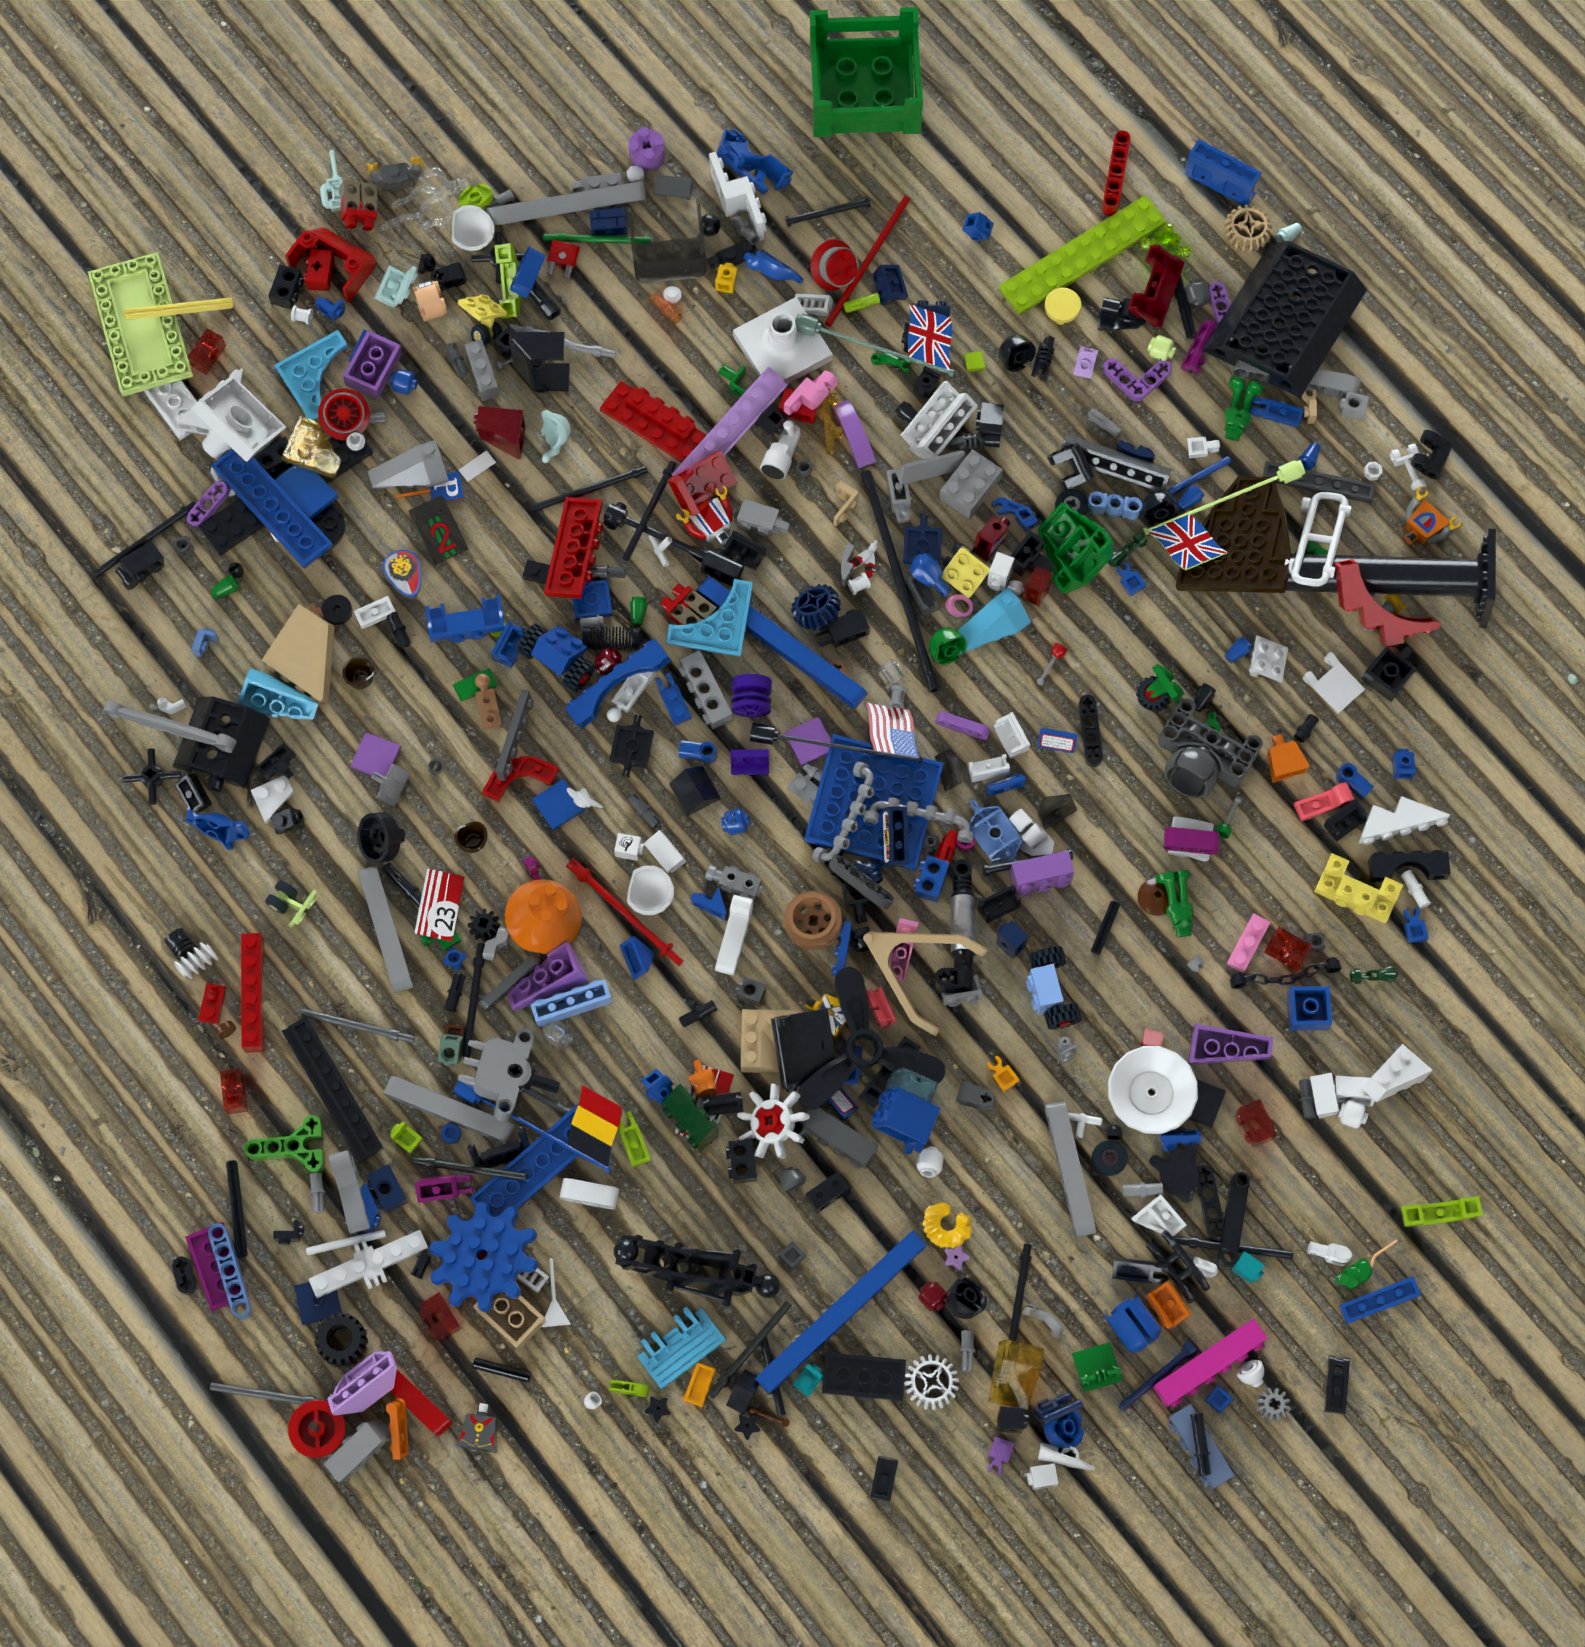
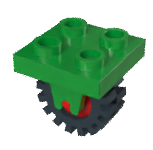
M1159 664L1152 667L1157 676L1146 677L1143 682L1139 683L1141 685L1137 686L1138 693H1136L1138 702L1145 709L1155 712V710L1162 711V708L1165 709L1166 705L1171 702L1170 698L1179 704L1184 699L1183 695L1185 693L1176 682L1172 681L1175 677L1166 666L1162 667Z

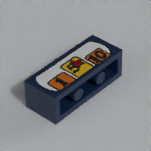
M907 806L882 808L884 866L909 865Z

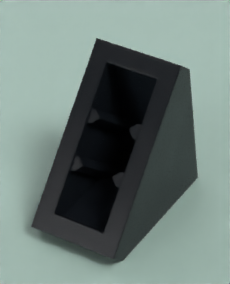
M746 1369L743 1371L732 1390L726 1404L727 1407L743 1415L745 1414L760 1385L755 1380L757 1375Z

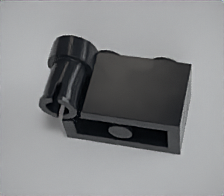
M150 541L119 559L122 569L118 567L115 573L122 579L126 589L131 590L139 582L144 581L147 576L161 571L164 567V557Z

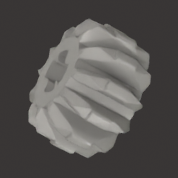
M1267 1388V1394L1264 1392L1259 1394L1262 1399H1257L1256 1403L1262 1406H1259L1256 1410L1257 1412L1263 1410L1264 1413L1260 1416L1262 1419L1267 1415L1269 1423L1272 1422L1273 1417L1278 1423L1280 1422V1416L1284 1419L1287 1417L1284 1411L1291 1410L1289 1406L1285 1405L1290 1403V1399H1283L1286 1395L1285 1392L1278 1395L1279 1388H1275L1273 1393L1270 1388ZM1271 1402L1277 1403L1276 1410L1273 1407H1269Z

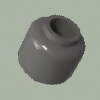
M1200 279L1190 281V285L1185 288L1187 301L1193 307L1204 306L1210 300L1208 284L1201 282Z

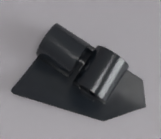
M1104 297L1098 330L1138 329L1147 321L1143 318L1135 317L1128 310L1130 298L1120 301Z

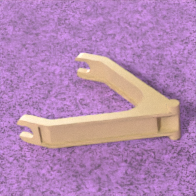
M870 931L863 937L910 1021L934 1036L938 1034L940 1027L917 1013L890 965L892 950L902 942L961 944L981 957L987 952L985 947L964 935Z

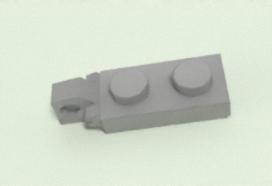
M619 172L581 178L579 181L572 182L573 193L622 185L621 175Z

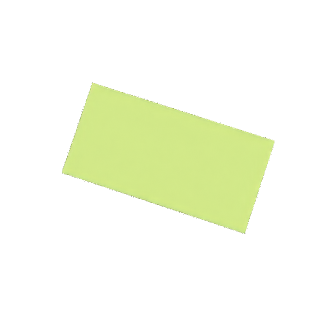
M158 252L89 271L88 275L122 397L193 377L176 315L125 320L124 309L173 304Z

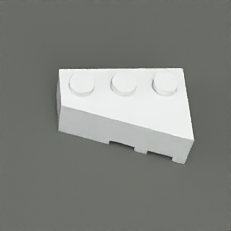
M1402 1044L1370 1078L1362 1090L1378 1102L1396 1094L1400 1090L1408 1089L1416 1083L1423 1082L1433 1070Z

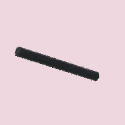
M766 1336L760 1345L767 1367L773 1359ZM778 1386L772 1393L778 1416L786 1415Z

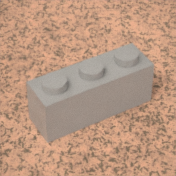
M482 339L464 344L482 401L499 397L498 386Z

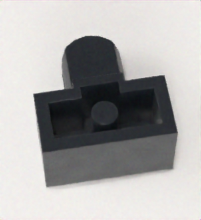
M1032 531L1026 535L1011 555V557L1015 558L1013 565L1015 573L1022 577L1030 568L1041 577H1047L1051 574L1053 562L1041 554L1044 549L1045 540Z

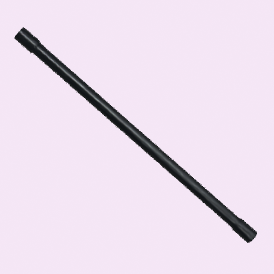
M867 470L860 475L872 506L925 674L924 677L930 693L936 692L940 687L928 656L877 495L872 473L870 470Z

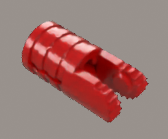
M950 830L944 834L935 857L950 862L949 867L956 850L955 845L958 833L955 830Z

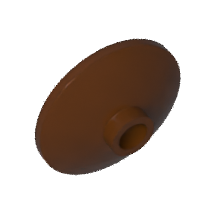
M1155 878L1144 882L1138 891V903L1146 913L1153 916H1162L1167 914L1166 907H1169L1166 887L1164 884L1157 883ZM1156 892L1160 893V894H1161V897H1160V898H1156V897L1154 896V893H1156Z

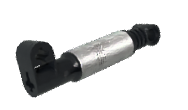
M959 859L953 864L952 871L953 894L950 896L951 934L964 935L976 942L975 896L972 893L971 882L972 865L965 859ZM964 869L967 872L965 874L958 873V870ZM951 944L954 968H941L937 970L934 981L935 988L942 993L973 991V958L976 953L961 944ZM950 976H954V984L950 983Z

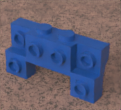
M500 594L496 595L495 599L489 600L481 597L483 609L446 614L444 603L440 604L439 608L430 609L429 606H425L430 642L450 640V642L461 643L466 639L479 640L487 636V633L503 631L505 625Z

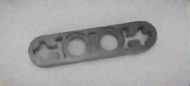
M840 855L833 856L829 863V867L833 872L880 908L889 909L894 901L892 894Z
M532 954L480 1001L479 1005L486 1012L490 1011L523 978H527L534 971L533 968L537 964L540 965L542 963V960L536 954Z

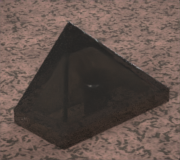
M951 749L936 755L935 760L944 763L940 777L944 790L947 792L962 783L968 767Z
M1070 794L1048 796L1044 798L1038 811V816L1046 830L1077 811V808Z

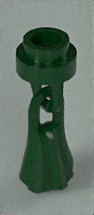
M1142 533L1135 534L1133 536L1134 541L1131 544L1129 543L1120 550L1113 552L1112 559L1108 564L1117 567L1136 547L1143 548L1146 542H1148L1145 535Z
M1392 966L1379 970H1369L1366 973H1361L1360 968H1354L1353 971H1350V981L1355 984H1361L1362 979L1370 981L1381 980L1391 983L1398 977L1396 968ZM1371 973H1377V977H1372Z

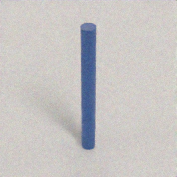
M1227 456L1166 491L1174 495L1230 464L1231 459Z

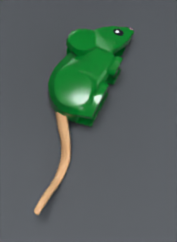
M1398 1240L1391 1242L1375 1253L1370 1263L1365 1258H1362L1352 1264L1351 1267H1346L1342 1274L1335 1276L1333 1280L1350 1290L1355 1289L1358 1284L1370 1279L1376 1257Z

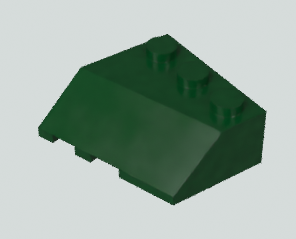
M681 1084L677 1085L662 1102L664 1107L662 1111L669 1119L673 1118L675 1120V1127L681 1134L685 1133L689 1137L687 1141L693 1149L698 1148L699 1151H702L719 1137L716 1122L714 1120L709 1121L710 1118L707 1112L701 1107L698 1109L695 1099Z

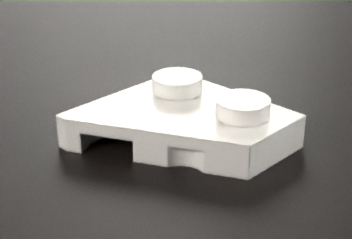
M281 776L251 790L266 824L271 821L270 818L275 812L283 807L284 802L289 800L294 794L289 780L285 776Z

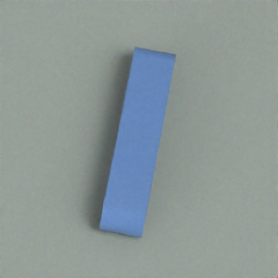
M213 1224L209 1228L208 1235L231 1311L238 1319L246 1320L250 1318L253 1310L230 1233L222 1224ZM223 1230V1236L218 1239L215 1238V1232ZM228 1248L229 1254L226 1257H220L221 1251ZM230 1267H234V1274L232 1276H226V1270ZM235 1286H240V1293L232 1295V1289ZM246 1305L245 1313L238 1314L239 1306Z

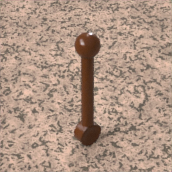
M755 1407L749 1409L751 1415L757 1414L779 1422L783 1427L789 1426L790 1422L788 1419L782 1420L758 1411Z

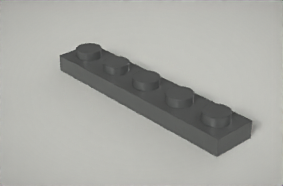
M527 690L521 691L495 770L499 781L506 782L507 776L512 772V761L517 757L518 752L517 745L518 742L522 741V730L528 723V711L533 707V699H531L530 692Z

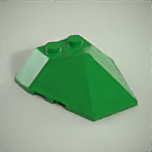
M1062 502L1038 528L1040 538L1045 540L1044 550L1047 551L1049 560L1053 562V581L1063 594L1089 584L1112 559L1114 541L1106 530Z

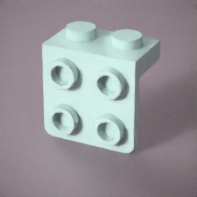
M389 265L374 299L392 308H395L398 304L401 305L411 291L409 289L410 283L413 284L417 277V273H415L417 267L412 266L405 274Z

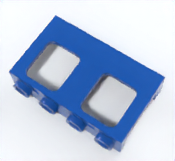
M1198 139L1189 153L1185 175L1243 206L1246 204L1249 206L1256 195L1254 188L1262 172Z

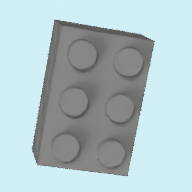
M972 449L940 490L939 500L970 519L1001 480L1003 469Z

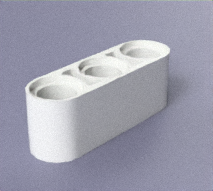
M563 1178L559 1199L600 1208L616 1209L620 1189L597 1183Z

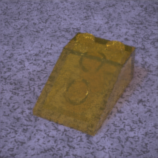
M1008 1339L999 1341L988 1402L1009 1407L1025 1408L1027 1410L1042 1368L1045 1349Z

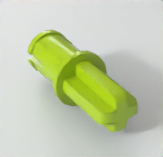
M877 292L864 297L859 296L858 299L845 302L843 304L846 313L859 309L865 310L866 307L880 304V298Z

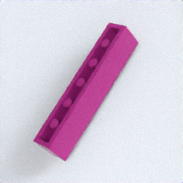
M1253 1318L1155 1384L1152 1388L1166 1408L1170 1405L1174 1408L1183 1402L1181 1398L1188 1394L1191 1397L1199 1391L1198 1386L1203 1383L1207 1386L1216 1380L1214 1377L1219 1372L1225 1374L1231 1370L1232 1363L1235 1361L1241 1363L1249 1357L1247 1353L1253 1349L1255 1352L1266 1346L1264 1342L1268 1338Z

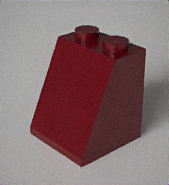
M479 406L478 413H474V424H476L475 429L479 433V438L516 459H521L526 428L523 410Z

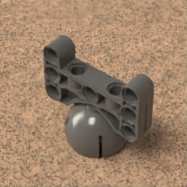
M1184 698L1175 708L1158 739V744L1161 748L1173 753L1165 766V779L1169 780V785L1175 791L1189 798H1203L1214 789L1218 778L1230 786H1239L1262 748V739L1259 736L1251 735L1245 740L1243 745L1194 719L1192 715L1196 708L1195 703L1191 699Z

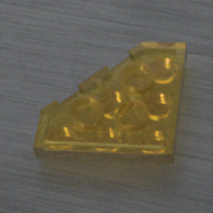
M300 416L281 460L331 478H335L341 464V460L332 450L333 447L328 438L323 435L319 423Z

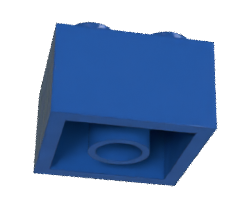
M1330 986L1289 988L1287 991L1289 1031L1329 1030L1332 1025Z

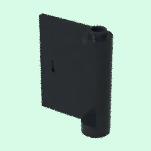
M828 1008L771 1018L781 1087L786 1089V1092L797 1091L798 1087L810 1076L836 1059Z

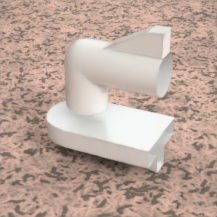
M1196 1256L1194 1257L1193 1262L1195 1266L1201 1270L1205 1277L1212 1278L1217 1275L1218 1268L1216 1264Z

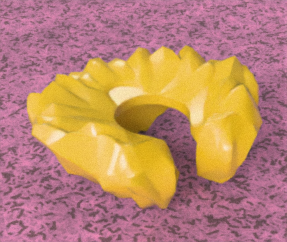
M944 1202L929 1206L925 1210L922 1225L925 1227L924 1233H926V1237L930 1239V1242L940 1248L951 1247L953 1249L956 1246H961L966 1239L971 1237L970 1216L964 1215L963 1212L958 1213L956 1216V1227L951 1231L944 1230L940 1225V1221L951 1213V1205Z

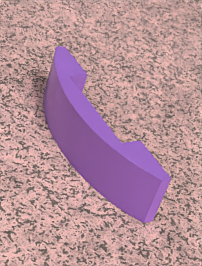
M846 400L832 405V410L844 431L858 469L876 464L864 428L850 401Z

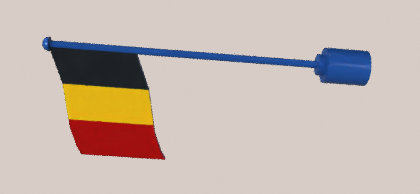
M458 1081L455 1086L454 1094L472 1105L480 1104L483 1101L495 1108L496 1104L477 1095L472 1085ZM582 1085L580 1101L570 1127L568 1144L513 1113L511 1114L513 1119L606 1170L605 1173L611 1171L609 1166L611 1149L622 1117V1107ZM500 1108L502 1112H508L506 1109Z

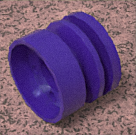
M741 674L735 676L732 680V693L734 696H732L731 711L738 716L751 718L770 714L771 698L769 695L772 692V680L760 674Z

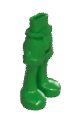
M1234 376L1229 380L1233 397L1230 408H1227L1225 411L1226 426L1224 430L1226 431V439L1239 441L1240 436L1243 435L1244 429L1251 420L1249 410L1252 400L1263 391V385L1257 381L1248 382L1243 405L1239 409L1245 380Z
M1181 870L1175 873L1167 872L1155 876V881L1159 884H1164L1166 887L1169 907H1166V912L1174 926L1172 927L1173 930H1176L1177 938L1192 936L1193 905L1189 903L1187 895V880L1190 878V871ZM1175 881L1178 884L1180 902L1177 900Z

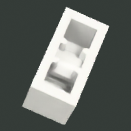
M1000 552L996 553L989 570L987 582L991 589L995 591H1004L1013 571L1015 558Z

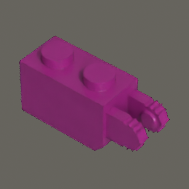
M453 1174L418 1179L415 1183L418 1203L455 1198L460 1194L474 1192V1187L460 1188L459 1182L470 1181L473 1177L471 1174L461 1176Z

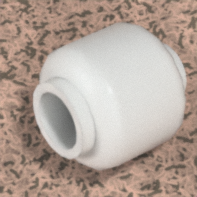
M1347 1100L1346 1103L1342 1102L1337 1117L1340 1118L1342 1124L1357 1129L1361 1123L1365 1125L1369 1113L1365 1112L1366 1107L1364 1104Z
M929 1146L923 1149L918 1154L917 1170L921 1175L929 1178L940 1174L944 1161L943 1154L936 1147Z

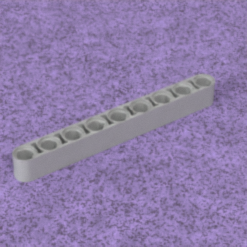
M644 181L486 208V212L495 226L644 200L647 197Z

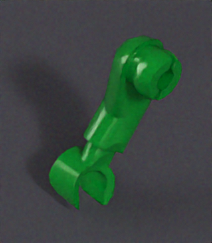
M874 353L871 355L873 365L891 364L901 367L905 373L910 371L909 368H903L906 364L911 365L909 360L901 361L900 358L888 353Z

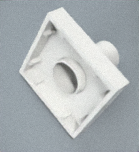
M796 297L733 330L734 339L758 377L769 366L785 383L789 384L833 361V354L820 334L815 333L813 337L797 331L795 325L797 314L807 315Z
M233 375L202 397L191 409L211 428L202 445L204 450L216 459H220L233 449L248 462L286 429V426Z

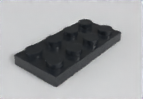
M826 1352L822 1394L903 1401L906 1360Z

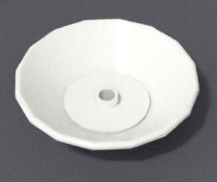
M1142 1046L1127 1052L1114 1065L1108 1080V1098L1115 1114L1128 1127L1145 1134H1163L1180 1127L1192 1115L1198 1100L1197 1080L1191 1066L1178 1053L1161 1046ZM1153 1090L1155 1095L1150 1096L1148 1091Z

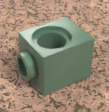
M444 1034L441 1037L438 1062H443L447 1066H454L459 1063L463 1044L462 1036ZM446 1048H452L455 1054H449Z

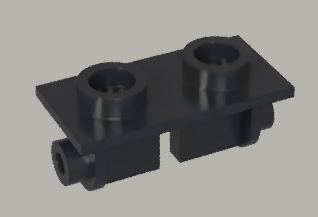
M741 1092L702 1097L703 1109L707 1112L708 1116L744 1111Z

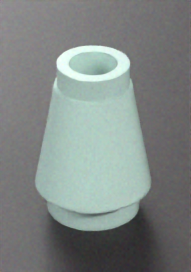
M1295 223L1279 229L1275 234V239L1277 242H1292L1302 232V227L1300 224Z

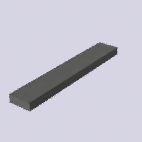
M1266 461L1262 477L1277 476L1278 467L1282 464ZM1306 469V474L1302 475L1301 478L1287 484L1283 481L1280 482L1279 479L1275 480L1277 484L1315 492L1338 493L1347 499L1370 504L1375 484Z

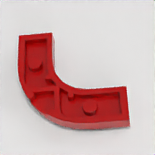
M520 756L513 759L512 772L507 776L506 782L499 781L495 771L492 773L482 791V795L500 803L508 786L519 777H531L551 786L559 772V767L536 757Z

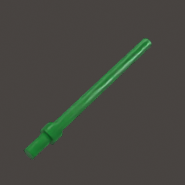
M565 232L543 234V241L652 244V237L565 234Z

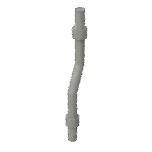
M510 325L516 332H551L535 329L533 326L525 325V327ZM564 338V346L570 350L590 353L596 357H616V351L603 349L602 346L597 345L592 347L576 344Z

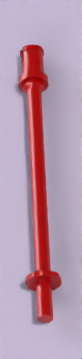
M575 858L568 862L566 868L573 872L580 882L588 883L661 950L660 957L667 955L676 965H682L684 960L672 950L674 946L672 943L666 945L592 878L591 871L588 868L585 869Z

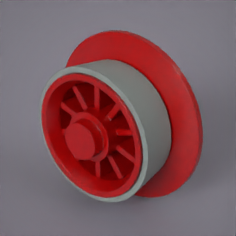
M346 388L336 389L329 392L322 399L318 408V420L322 429L329 436L338 440H347L351 433L357 432L362 434L365 431L370 420V409L364 397L358 392Z

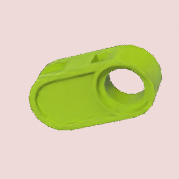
M610 1380L608 1391L648 1397L649 1386Z

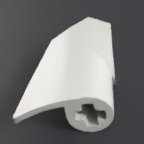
M1019 809L1009 818V821L1023 839V844L1020 848L1022 851L1031 856L1053 854L1055 842L1037 823L1031 820L1023 809ZM1000 830L995 833L998 837L1001 835Z
M1040 1443L1038 1461L1084 1470H1095L1094 1466L1079 1460V1452L1075 1447L1064 1448L1059 1453L1058 1448L1054 1445ZM1068 1452H1072V1456H1075V1458L1068 1456Z

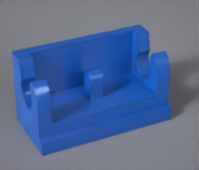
M508 621L491 653L493 660L512 668L519 655L516 649L517 644L520 642V638L524 636L525 630Z

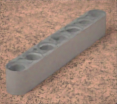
M1241 360L1238 361L1233 369V373L1237 376L1268 382L1270 375ZM1319 369L1306 391L1313 392V390H1316L1320 394L1345 398L1347 392L1359 393L1361 379L1348 374Z
M374 865L358 870L393 991L398 993L413 988L412 980L378 867Z
M395 1076L390 1077L383 1092V1095L503 1144L509 1142L515 1125L508 1121H498L491 1114Z
M1065 1101L1045 1104L1046 1118L1074 1234L1076 1237L1095 1234V1223Z

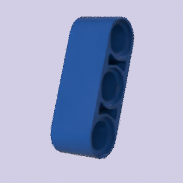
M529 246L509 290L526 299L532 290L546 255Z

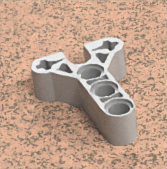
M349 1150L329 1155L350 1234L369 1229V1220L354 1157L351 1156Z

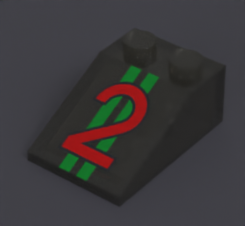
M443 495L409 510L410 518L434 565L468 550Z

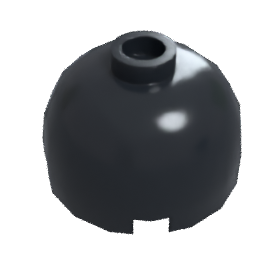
M1019 334L1006 338L999 348V359L1010 372L1023 370L1026 367L1024 364L1028 361L1031 363L1036 354V347L1032 341Z
M1158 490L1151 492L1142 502L1143 519L1151 526H1154V523H1163L1178 516V511L1180 512L1176 498L1168 491Z
M964 1277L963 1279H957L949 1287L946 1294V1303L955 1316L961 1319H971L985 1310L987 1297L986 1295L983 1297L981 1293L982 1287L975 1280Z

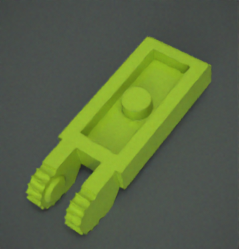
M628 1111L627 1118L631 1126L624 1128L621 1118L619 1133L632 1168L650 1162L651 1159L638 1124L635 1123L632 1112Z

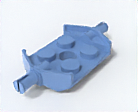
M975 799L972 802L970 801L968 804L975 814L969 823L970 832L974 834V838L989 857L991 863L1018 861L1017 854L1023 844V839L999 806L980 808ZM998 829L1001 835L998 838H993L990 836V831Z

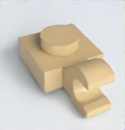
M1313 390L1310 397L1306 395V391L1302 395L1303 401L1307 403V406H1304L1303 412L1304 417H1307V424H1314L1317 418L1316 390Z

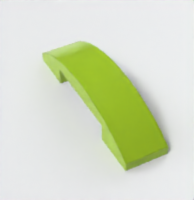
M512 243L495 245L496 264H500L503 300H499V304L507 311V315L502 316L501 319L518 317L521 296L509 290L519 267L517 256Z
M1479 1196L1425 1205L1401 1206L1404 1227L1442 1224L1483 1216Z

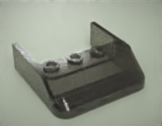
M699 200L696 201L699 234L691 238L637 243L634 239L631 208H627L634 272L638 282H662L698 278L705 275L707 263Z

